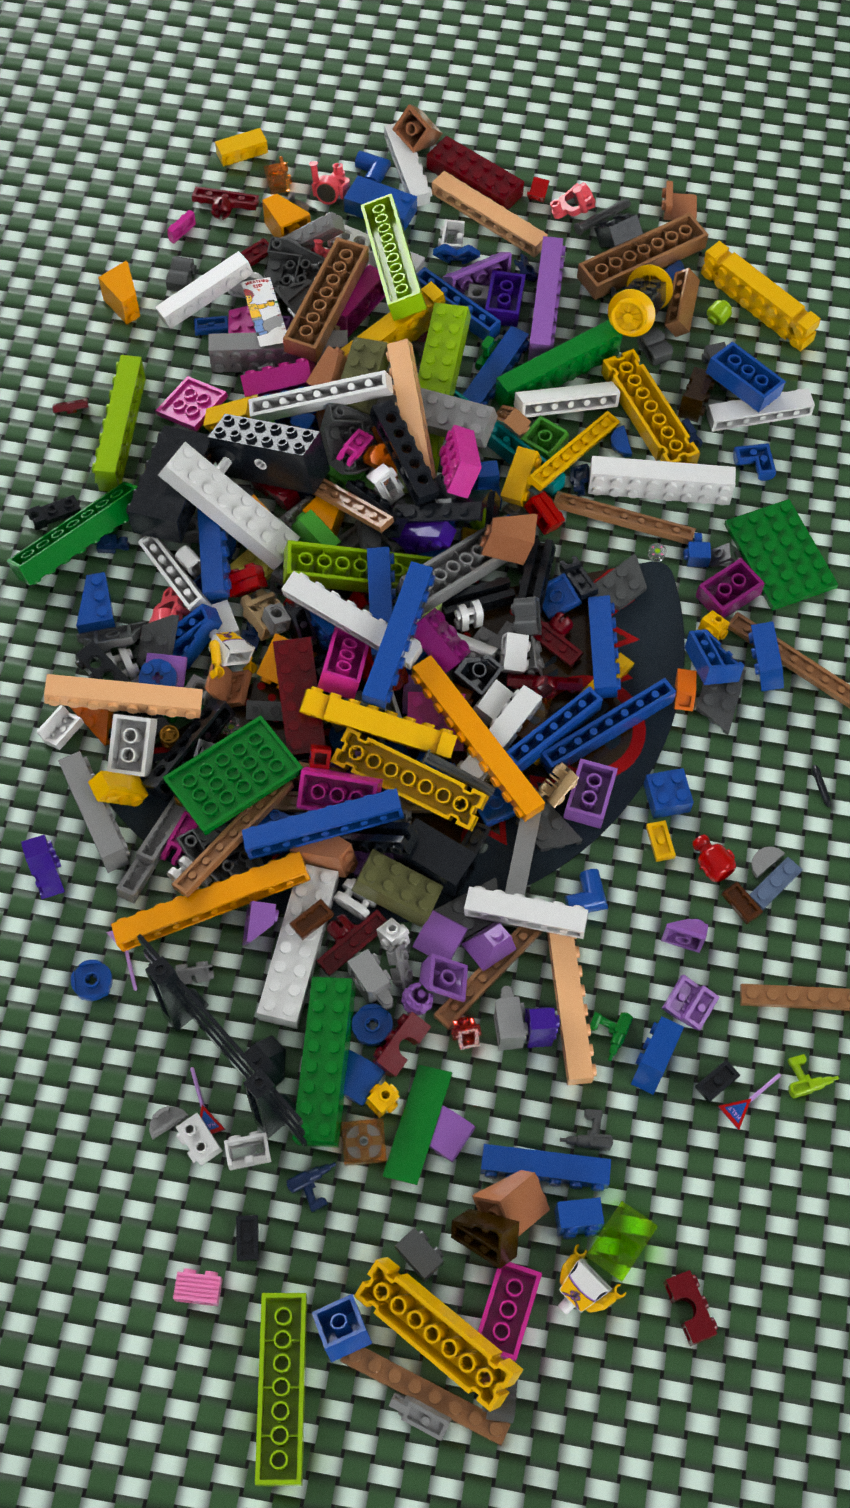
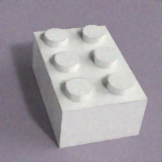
M113 714L107 765L108 772L143 777L150 775L157 728L156 718Z

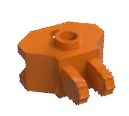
M384 443L367 448L363 455L365 464L376 469L384 463L388 468L392 467L397 473L396 466Z

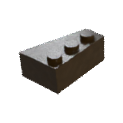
M694 367L689 379L690 381L686 386V392L682 396L678 417L688 418L690 421L698 423L700 416L703 417L706 410L704 403H708L711 393H708L709 389L713 390L716 380H713L706 373L705 369Z
M468 1209L452 1220L451 1238L500 1269L517 1257L520 1221Z

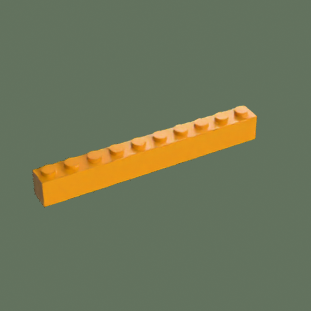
M430 655L412 666L411 678L414 683L422 687L424 696L432 700L433 706L439 714L442 713L447 726L453 728L457 739L461 743L464 742L468 747L467 751L470 756L477 758L480 769L484 773H488L493 786L501 790L502 797L507 803H511L516 816L526 822L544 810L545 801L435 659Z
M293 852L279 860H271L266 865L253 867L245 873L232 875L224 881L214 882L206 888L196 889L188 898L177 896L172 901L159 903L151 909L138 911L135 915L127 918H120L117 922L111 924L116 945L124 952L141 945L137 938L139 934L147 942L247 905L251 901L263 899L310 881L311 878L304 858L300 852Z

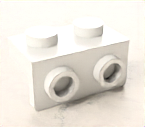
M60 705L37 730V734L45 744L60 750L84 724V721L81 717L69 713L65 706Z

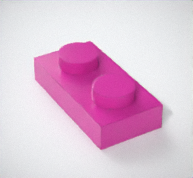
M189 209L174 224L169 226L167 231L170 242L176 243L196 225L193 211Z

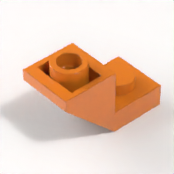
M677 669L674 709L693 712L696 697L697 671Z

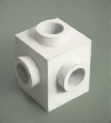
M390 918L376 929L380 943L385 950L390 946L397 948L402 943L405 944L406 948L410 943L407 927L404 924L400 925L393 918Z

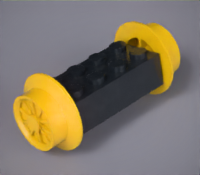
M643 265L631 273L627 281V288L614 295L608 305V318L612 327L617 332L628 337H637L650 330L654 324L655 316L660 309L669 303L673 295V283L668 273L655 265Z

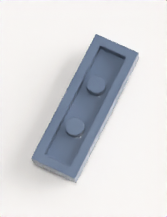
M787 857L749 894L750 897L763 911L803 869Z

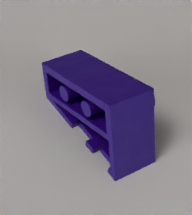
M525 1008L524 1019L528 1025L527 1048L552 1046L553 1040L557 1038L558 1027H560L559 1015H555V1008Z

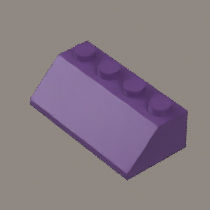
M500 252L491 255L486 259L443 276V280L464 295L465 290L469 289V284L489 286L492 270L511 272L512 254L511 252Z

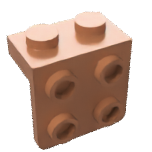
M666 181V187L662 188L661 196L664 198L661 205V210H664L663 220H674L689 212L696 219L697 196L694 194L673 193V181Z
M211 662L205 685L206 691L215 699L226 701L231 708L245 706L252 673L249 670L233 672L227 666L220 664L225 674L220 679H218V676L212 679L210 671L214 669V665Z

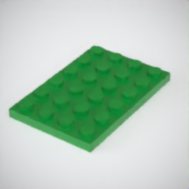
M790 499L725 520L724 525L737 549L740 551L743 560L765 583L762 594L772 611L838 587L835 577Z
M260 715L165 775L163 780L206 836L300 775L303 767Z

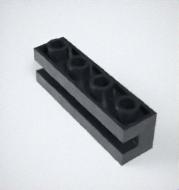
M348 480L345 485L349 490L348 492L393 516L394 522L382 534L387 538H399L408 520L403 515V512L391 506L388 500L378 496L377 491L365 486L366 483L362 480Z
M535 538L534 545L523 565L524 573L523 577H520L519 594H516L515 599L538 597L541 614L556 546L553 540L546 539L545 543H541L539 538Z
M498 577L486 583L480 582L475 586L465 588L443 602L442 613L445 616V620L452 622L456 619L454 610H456L457 605L465 604L467 608H470V602L479 599L482 605L483 612L513 604L516 594L514 589L510 588L511 582L509 577Z
M389 822L341 835L340 837L349 842L354 851L369 853L374 849L382 854L394 853L400 855L411 853L419 834L411 823Z

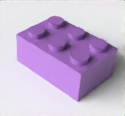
M580 758L576 771L579 779L577 780V785L570 792L564 819L601 829L618 768Z

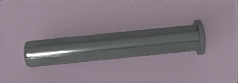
M626 198L581 223L576 222L574 224L575 232L581 236L587 229L630 207V200Z
M430 749L425 753L421 763L426 762L488 796L493 795L495 791L494 786L432 754Z

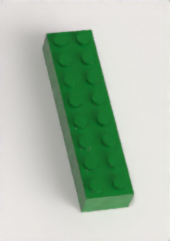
M607 320L496 378L495 400L500 406L514 407L515 392L557 388L565 382L572 381L577 376L587 373L590 369L601 366L604 359L619 355L622 334L617 332L612 327L610 321Z
M125 481L8 559L7 563L17 579L28 585L39 583L42 577L55 572L58 566L68 563L71 557L83 553L90 544L99 542L102 536L112 533L115 527L128 522L129 517L126 514V508L133 499L134 489H137L138 486Z
M312 977L296 1113L303 1121L301 1127L305 1130L303 1137L307 1141V1146L339 1148L344 1104L343 1092L356 995V985L352 978ZM293 1135V1138H292L293 1141H294L298 1146H302V1145L300 1144V1142H299V1141L294 1137V1135Z

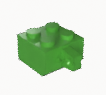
M540 415L520 440L533 450L538 451L542 457L548 460L568 444L569 433Z

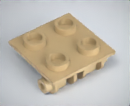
M562 762L560 765L557 764L552 773L559 777L558 779L551 773L549 774L556 782L553 783L546 778L553 786L544 781L538 788V794L544 797L553 808L564 801L565 795L577 785V780L579 779Z

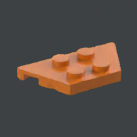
M86 707L71 708L78 717L82 718L86 726L104 746L110 745V738L108 736L109 729L112 728V715L114 712L106 709L91 710Z

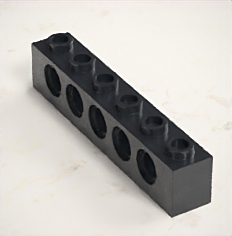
M392 399L372 405L369 416L415 505L419 506L436 500L439 493V485L433 480L431 470L423 460L422 452L418 451L414 437L408 432L407 424L402 420L398 406L394 405Z
M93 640L75 654V664L80 670H85L89 674L88 678L103 679L105 676H112L114 681L131 682ZM93 662L101 664L98 668H92L90 665ZM123 711L126 715L156 718L155 740L160 736L161 729L170 724L163 715L157 714L152 716L147 713L132 714Z
M211 698L202 709L200 719H194L142 783L152 796L167 800L173 792L164 782L163 777L194 758L199 739L213 743L236 713L227 702Z

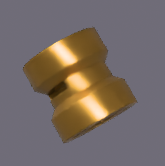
M166 725L160 731V741L162 747L170 750L179 739V731L175 726Z

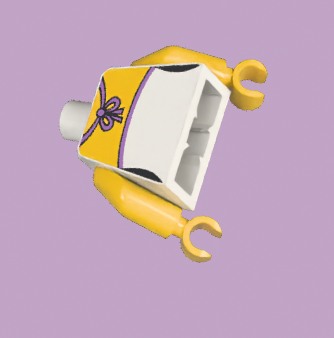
M214 629L210 632L209 638L212 640L208 649L211 653L212 664L214 665V669L210 671L212 679L217 676L220 679L225 674L220 664L222 666L247 664L243 667V670H249L252 674L257 671V665L251 661L255 650L254 646L232 631L219 632L217 629Z
M579 1244L575 1246L573 1254L562 1265L559 1279L562 1285L559 1290L565 1298L558 1306L567 1315L574 1307L581 1313L584 1310L590 1313L605 1310L616 1302V1299H621L626 1295V1292L622 1295L617 1293V1288L621 1284L611 1288L584 1260L587 1250L583 1254H579L577 1252Z

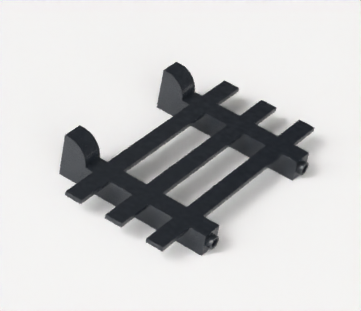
M139 934L137 938L145 948L143 950L144 956L150 962L145 971L164 1018L176 1031L193 1019L246 1080L243 1082L254 1121L263 1133L266 1132L268 1139L285 1125L300 1144L306 1147L307 1141L303 1137L305 1130L301 1127L303 1121L296 1113V1104L286 1093L281 1095L276 1090L275 1084L261 1068L258 1069L207 1011L206 1007L209 1005L195 988L188 989L169 962L163 956L160 957L146 939Z

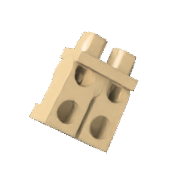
M260 589L255 593V599H252L249 595L242 596L240 604L243 607L242 615L254 626L258 632V637L263 641L273 637L262 621L264 607L280 603V601L275 598L273 592L267 593L264 589Z

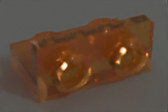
M282 156L279 157V163L264 166V173L271 195L290 191L289 184H292L291 175L287 174V162L283 161Z

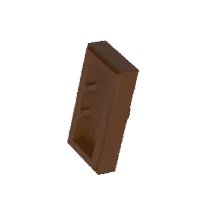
M738 881L721 894L746 924H749L763 913L762 909Z
M320 899L290 922L289 925L303 941L331 919L334 913Z

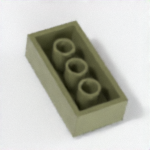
M354 337L341 379L383 370L387 372L389 366L386 357L388 343ZM378 398L347 404L346 406L369 415L372 405L377 404Z
M372 849L351 891L422 928L429 919L443 886Z

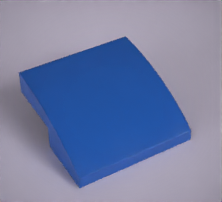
M349 1050L344 1096L363 1107L367 1097L371 1095L370 1090L379 1083L385 1071L368 1059Z

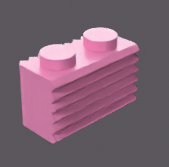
M187 1268L183 1269V1272H177L173 1295L174 1301L219 1306L223 1279L221 1276H218L217 1272L205 1271V1275L196 1274L197 1270Z

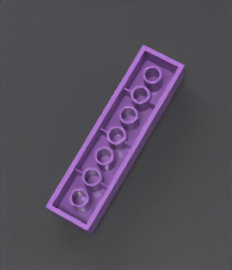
M543 236L528 361L554 348L556 323L553 322H557L560 296L557 295H560L561 283L558 282H562L563 270L560 269H563L564 257L561 256H565L566 246L563 245V238Z

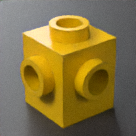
M712 610L701 619L697 630L707 629L717 640H723L729 632L727 629L730 622Z
M386 1081L382 1085L378 1083L370 1090L371 1095L367 1097L365 1102L380 1118L387 1111L391 1113L399 1105L397 1102L400 1097L398 1095L399 1091L394 1085H389Z

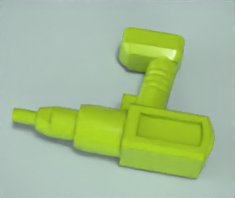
M805 1054L788 1059L789 1066L793 1069L799 1080L790 1083L788 1086L789 1095L793 1099L823 1089L826 1085L833 1083V1081L839 1080V1077L827 1076L811 1079L810 1075H805L801 1068L807 1061Z

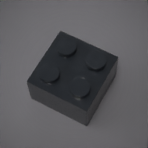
M630 213L617 214L613 216V220L601 221L599 226L594 228L600 247H615L643 234L637 214L631 215Z

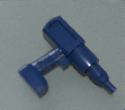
M336 1163L325 1164L319 1168L318 1166L287 1180V1188L292 1194L302 1189L304 1190L312 1213L328 1205L326 1198H315L313 1188L316 1186L314 1182L322 1178V1175L328 1173L332 1167L336 1166Z

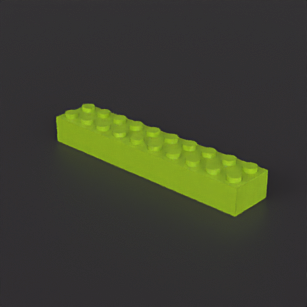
M392 193L360 205L387 305L393 320L403 319L406 316L427 309Z
M434 303L418 374L420 388L454 396L471 320L468 306ZM429 433L437 475L440 461L439 451L443 446L444 437Z

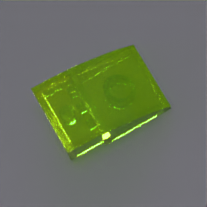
M622 1200L586 1254V1257L622 1282L658 1225Z

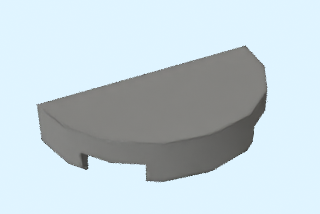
M764 847L758 850L753 856L751 863L752 873L757 879L781 859L785 852L775 847Z
M166 1106L159 1109L153 1115L150 1122L149 1132L152 1140L189 1117L183 1109Z

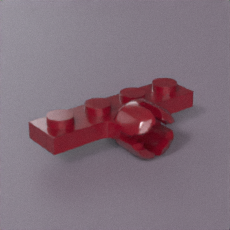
M195 186L192 193V201L212 204V215L217 219H220V216L223 215L222 220L230 216L233 208L256 211L259 195Z
M557 612L550 621L543 622L541 620L542 633L533 637L544 648L572 668L583 656V652L565 638L573 628V622L568 616L564 618L565 614Z
M507 673V686H510L512 689H521L525 685L543 698H546V700L553 698L559 690L577 693L583 689L582 678Z
M378 909L359 925H354L345 914L337 916L335 921L332 920L328 924L327 932L333 937L336 944L316 960V963L329 977L378 936L376 929L387 921Z

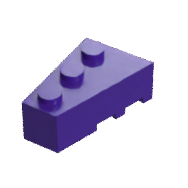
M448 521L406 523L400 537L392 539L407 554L414 555L450 548L457 530Z
M45 834L21 841L26 862L32 876L34 875L36 879L35 884L39 889L41 899L64 893L58 869L61 867V863L52 841H47Z

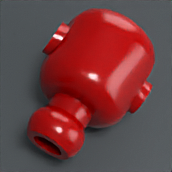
M705 834L700 835L692 842L693 848L701 853L698 857L699 869H702L705 876L711 881L720 882L735 871V856L730 849H726L721 844L712 845L710 838Z

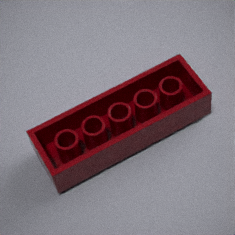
M447 135L427 154V169L438 176L445 171L507 210L523 196L524 181Z
M311 637L273 641L286 745L294 757L310 755L311 744L325 745L322 720L299 713L305 691L311 689L312 686H318Z

